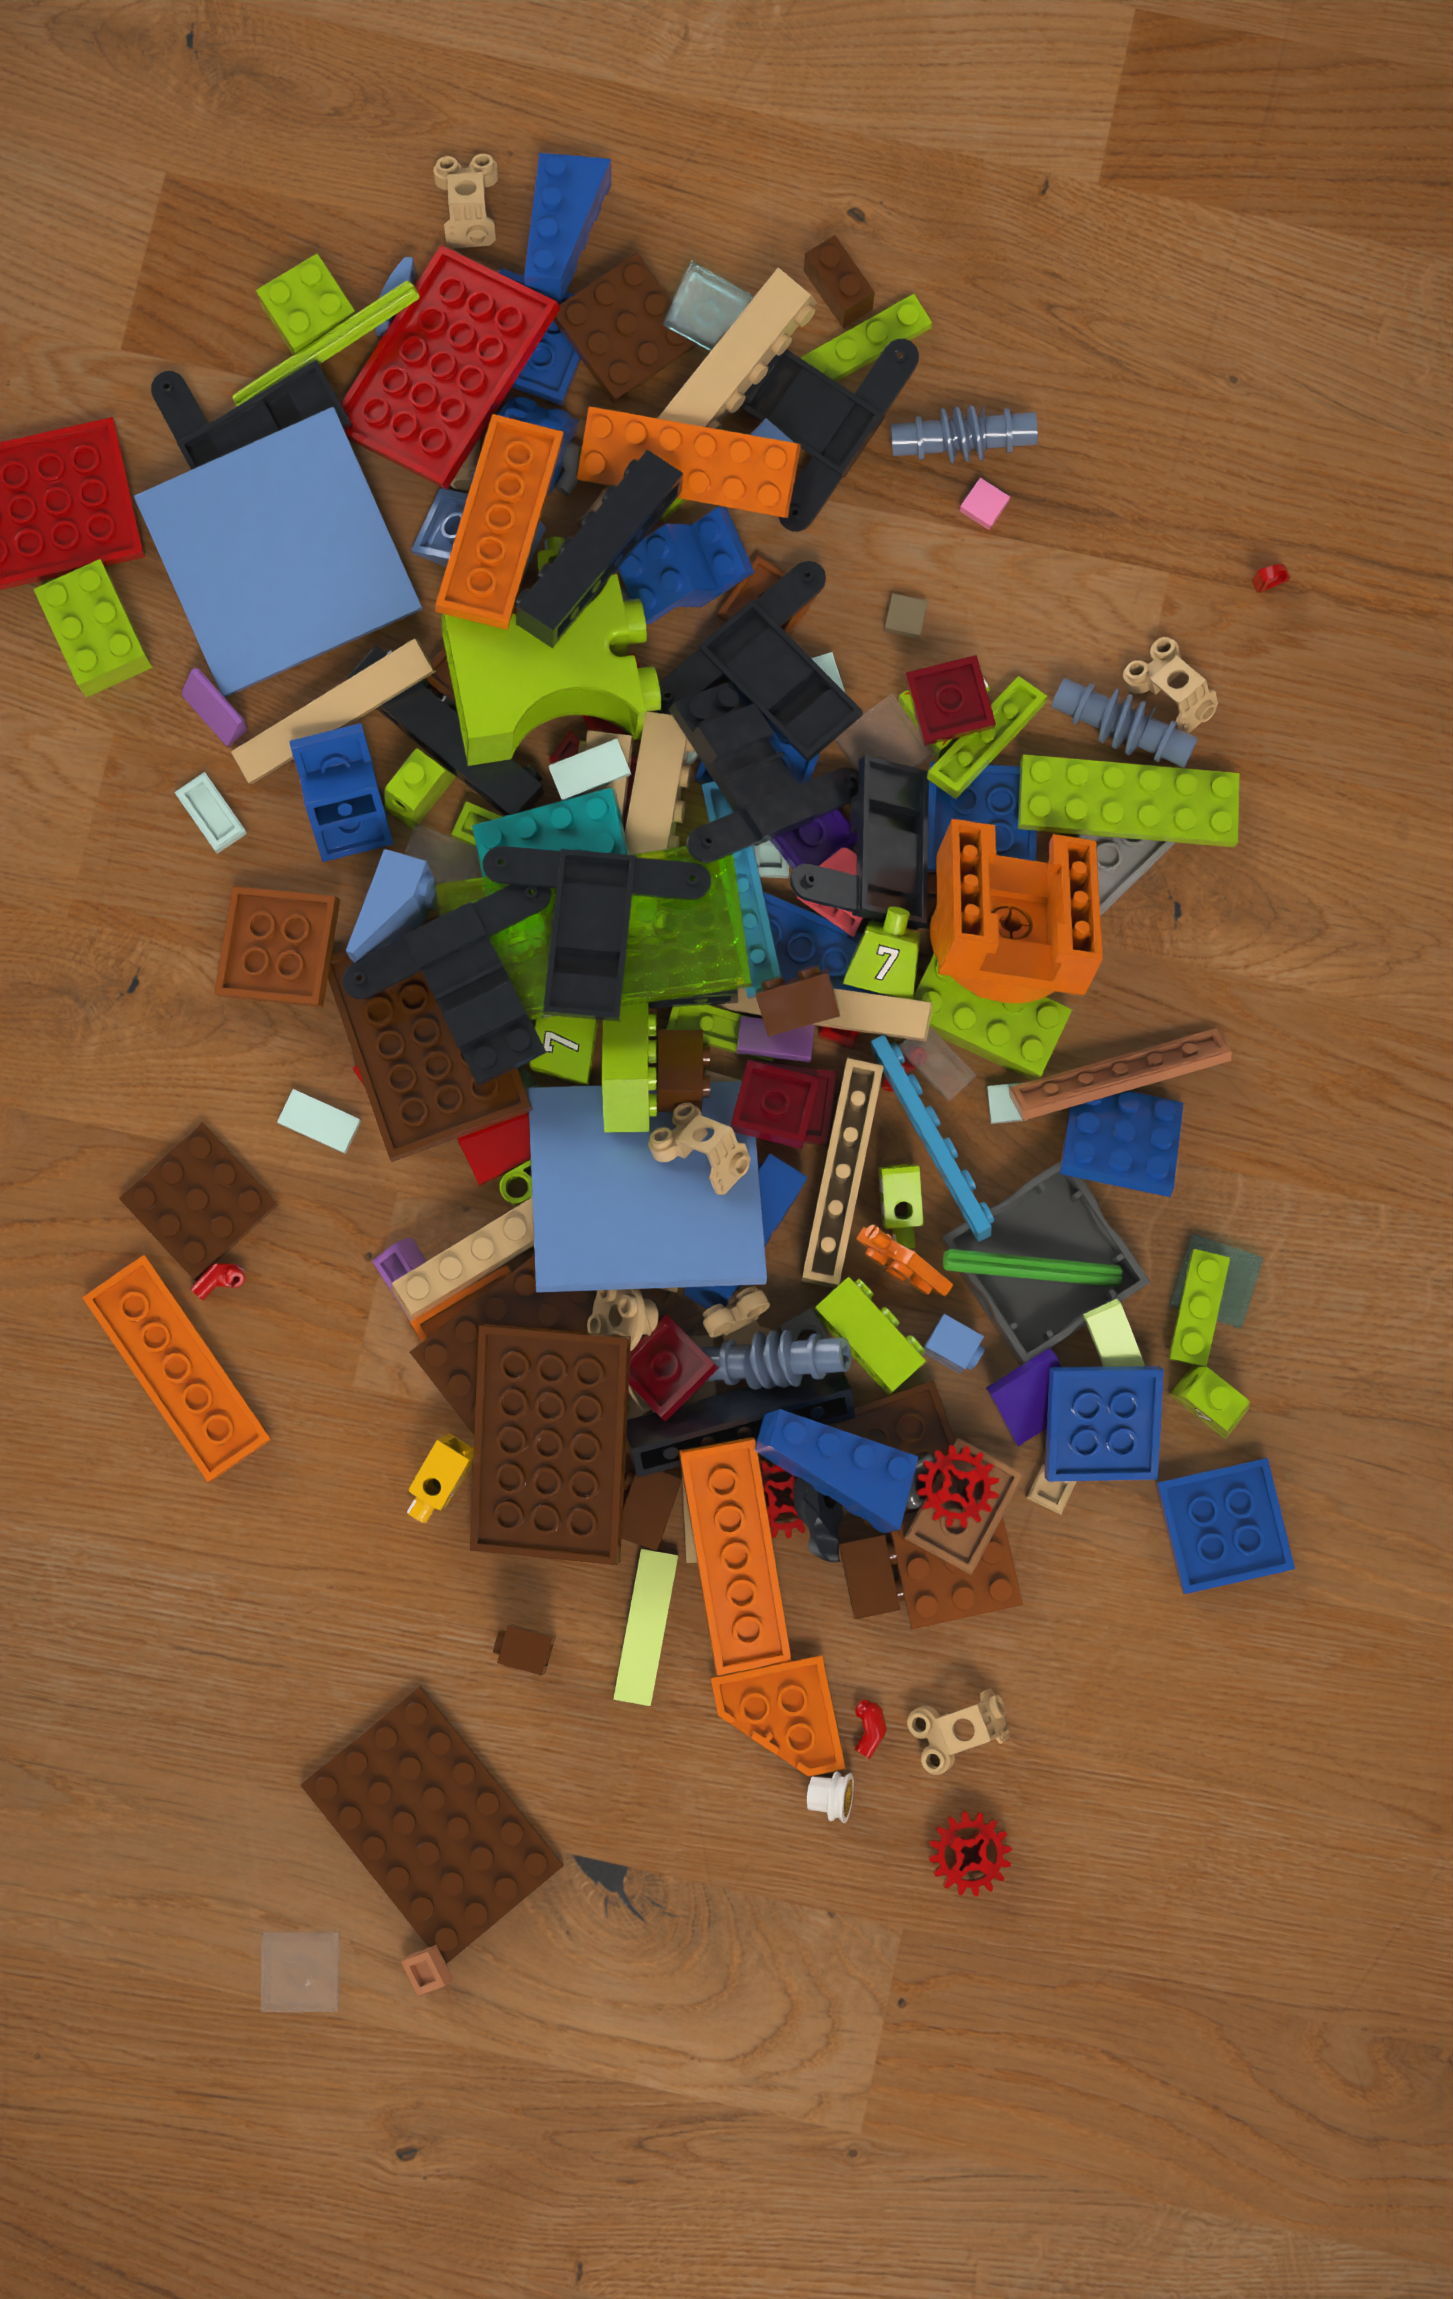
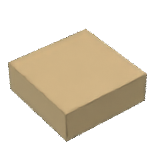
M1042 1464L1026 1499L1061 1515L1077 1481L1048 1482L1044 1478L1045 1465Z

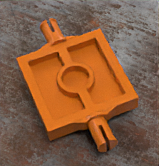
M878 1226L863 1227L856 1240L867 1248L865 1255L881 1266L886 1264L887 1266L884 1271L901 1282H904L906 1278L910 1279V1284L926 1295L932 1292L935 1295L940 1294L946 1297L953 1284L916 1252L895 1242L891 1235L885 1234Z

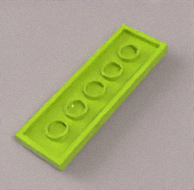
M1023 754L1020 759L1018 829L1235 847L1238 844L1240 773Z

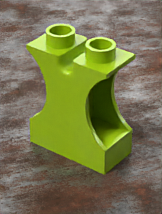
M618 574L612 575L608 579L601 593L585 608L553 648L516 625V614L514 613L508 630L442 614L441 632L468 766L512 759L521 741L532 730L549 720L567 715H587L601 718L620 727L631 735L634 740L641 739L646 712L661 709V694L655 667L637 668L635 656H626L628 645L646 642L647 631L640 598L623 600Z

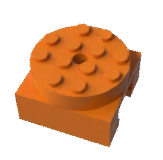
M951 819L936 855L937 906L930 922V941L935 956L938 959V974L951 976L956 982L980 998L1004 1003L1032 1002L1047 997L1055 991L1085 996L1103 960L1096 841L1053 834L1049 842L1048 863L996 855L995 825Z

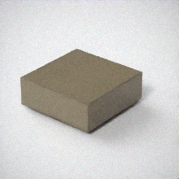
M892 593L884 631L919 639L928 601Z

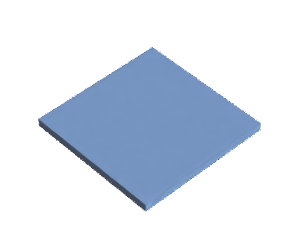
M334 407L134 496L220 693L224 698L423 610Z
M742 1081L710 1082V1098H703L702 1116L730 1127ZM602 1086L528 1088V1098L533 1110L529 1112L536 1292L766 1284L767 1272L755 1137L734 1132L737 1142L746 1145L751 1158L749 1169L725 1195H718L715 1193L709 1179L712 1167L707 1154L693 1150L686 1158L677 1156L668 1162H659L653 1158L648 1145L650 1135L654 1130L662 1127L673 1131L675 1128L672 1122L673 1112H657V1116H651L650 1132H604ZM657 1089L650 1090V1094H657ZM706 1128L708 1135L701 1142L709 1140L714 1135V1130Z

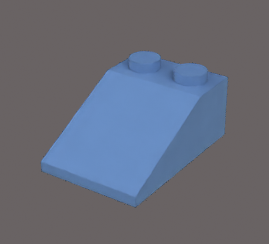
M443 488L439 489L411 549L413 554L447 567L468 497L467 493L445 490ZM541 521L538 525L525 573L546 529Z
M384 849L346 949V953L352 963L404 938L403 935L417 929L426 920L430 909L434 910L440 897V889L427 861Z

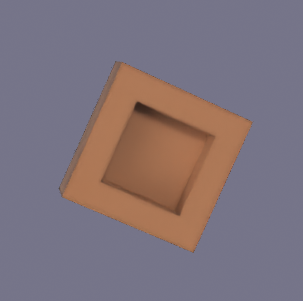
M437 1945L410 1954L401 1961L417 1996L442 1988L453 1980Z

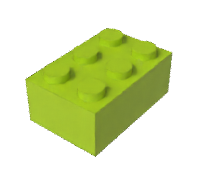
M101 559L33 589L72 675L86 698L153 668Z
M622 999L620 1022L603 1020L602 1096L604 1132H650V1117L657 1116V1094H650V1090L657 1089V1067H650V1063H657V1040H649V1036H656V1014H649L648 999Z
M848 1277L815 1307L814 1312L819 1321L835 1338L845 1337L848 1340L851 1356L889 1396L926 1362L922 1357L925 1350L912 1335L905 1338L897 1330L896 1327L900 1323L886 1307L879 1310L871 1301L874 1294L864 1282L858 1279L854 1283Z

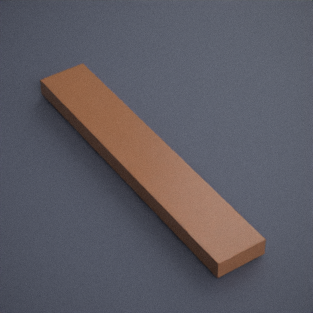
M1214 1028L1009 1087V1096L1024 1121L1231 1061L1232 1051L1218 1029Z

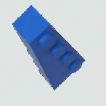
M539 153L524 281L526 287L557 301L558 304H561L565 298L577 269L578 259L582 250H585L593 223L597 221L601 211V204L612 185L611 159Z
M772 1154L768 1155L763 1164L758 1162L764 1247H766L771 1239L773 1231H776L808 1178ZM741 1285L686 1287L683 1295L705 1309H709L717 1304H723L725 1307L729 1304L734 1291H738Z
M781 1409L764 1414L755 1448L756 1452L793 1476L802 1478L811 1484L813 1489L824 1496L828 1495L845 1506L844 1509L855 1516L864 1518L873 1524L872 1527L878 1531L888 1533L900 1530L918 1456Z

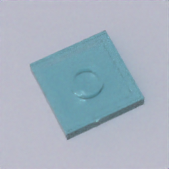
M691 261L686 268L663 325L712 351L752 301L754 295Z
M1192 1234L1169 1306L1179 1309L1190 1255L1193 1249L1230 1257L1217 1322L1241 1329L1264 1257Z

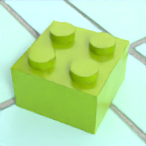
M318 253L256 290L262 309L292 355L356 314Z

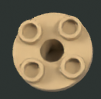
M639 1289L597 1290L593 1314L589 1317L587 1323L588 1332L631 1336L630 1351H632L639 1343L642 1334L650 1336L651 1332L655 1330L659 1318L658 1309L652 1300L643 1299Z

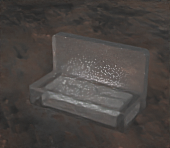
M930 1026L927 1041L906 1039L898 1046L907 1060L948 1103L966 1086H969L977 1076Z

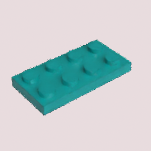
M612 787L472 825L487 896L510 885L491 881L483 871L482 862L484 856L494 847L509 846L555 851L569 849L629 855L617 795Z

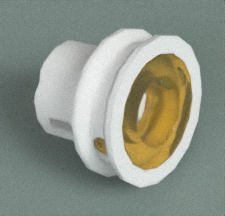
M836 1771L832 1778L812 1776L807 1792V1809L826 1812L829 1821H834L838 1818L842 1823H846L853 1801V1775L848 1773L846 1776H842Z

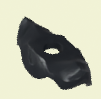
M798 1477L794 1486V1506L798 1517L809 1528L810 1539L808 1549L822 1560L831 1563L840 1562L839 1525L844 1515L843 1505L828 1495L824 1496L813 1489L811 1484Z

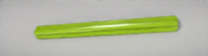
M409 280L403 282L235 393L232 397L235 405L243 404L315 360L321 364L417 301L420 296L416 287Z

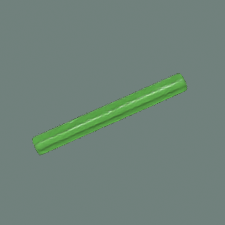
M949 1249L943 1255V1268L946 1271L1116 1287L1122 1282V1268L1119 1265Z

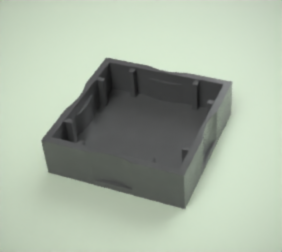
M1061 1161L1024 1184L1014 1194L989 1208L994 1218V1222L990 1223L992 1226L991 1236L977 1242L967 1222L943 1236L939 1241L944 1251L957 1249L1119 1265L1122 1268V1282L1116 1287L959 1272L1020 1366L1085 1326L1086 1321L1083 1314L1115 1299L1122 1302L1151 1283L1123 1239L1111 1229L1104 1219L1097 1200L1083 1179L1060 1174Z

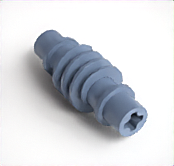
M970 405L964 419L958 406L954 407L951 420H949L946 410L940 408V420L922 421L921 416H915V422L890 424L893 457L918 455V460H924V454L943 453L946 451L952 464L955 463L958 450H961L965 462H969L972 449L976 450L979 460L984 461L986 449L1006 448V453H1012L1013 447L1038 444L1036 412L1011 414L1010 408L1004 409V414L985 416L983 405L980 417L978 418L974 406Z
M1068 678L1063 679L1051 708L1073 717L1072 723L1075 725L1082 721L1097 729L1100 728L1098 740L1100 743H1104L1113 734L1112 748L1117 749L1126 740L1125 753L1129 756L1139 747L1154 754V761L1156 762L1163 758L1185 768L1198 738L1176 728V721L1172 720L1169 725L1153 718L1156 707L1148 716L1144 715L1146 701L1144 700L1134 710L1131 709L1133 699L1131 694L1121 704L1118 703L1120 689L1116 688L1112 697L1109 698L1094 691L1096 685L1092 683L1085 687Z
M790 1329L784 1330L781 1338L776 1330L768 1332L767 1337H765L763 1332L758 1331L754 1333L752 1344L737 1345L736 1341L732 1339L724 1341L722 1346L701 1348L719 1367L707 1381L724 1380L728 1385H735L740 1379L745 1378L749 1387L754 1390L762 1388V1386L771 1389L776 1387V1385L781 1388L790 1385L797 1387L801 1385L804 1374H811L814 1379H823L826 1373L846 1372L851 1365V1349L845 1337L824 1339L821 1334L816 1333L810 1335L808 1340L796 1341Z

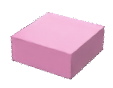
M979 478L960 506L959 511L990 530L1008 504L1010 496L982 478Z

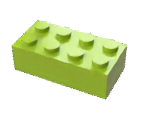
M935 953L912 999L933 1004L929 1033L1032 1081L1040 1079L1072 1012V1009L1047 997L1026 1003H1004L980 998L956 982L951 976L938 974V959Z

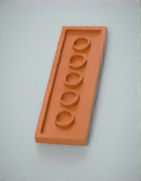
M589 406L577 480L609 486L615 484L617 486L624 478L623 475L629 463L633 459L639 460L646 450H649L683 472L682 490L677 498L788 518L801 444Z
M492 414L436 600L435 612L505 630L509 629L515 602L518 598L562 446L564 432Z
M146 1255L141 1256L82 1297L208 1483H211L272 1440Z
M754 1437L679 1451L717 1676L792 1661Z

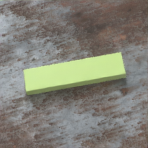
M641 1549L614 1700L651 1706L678 1555Z

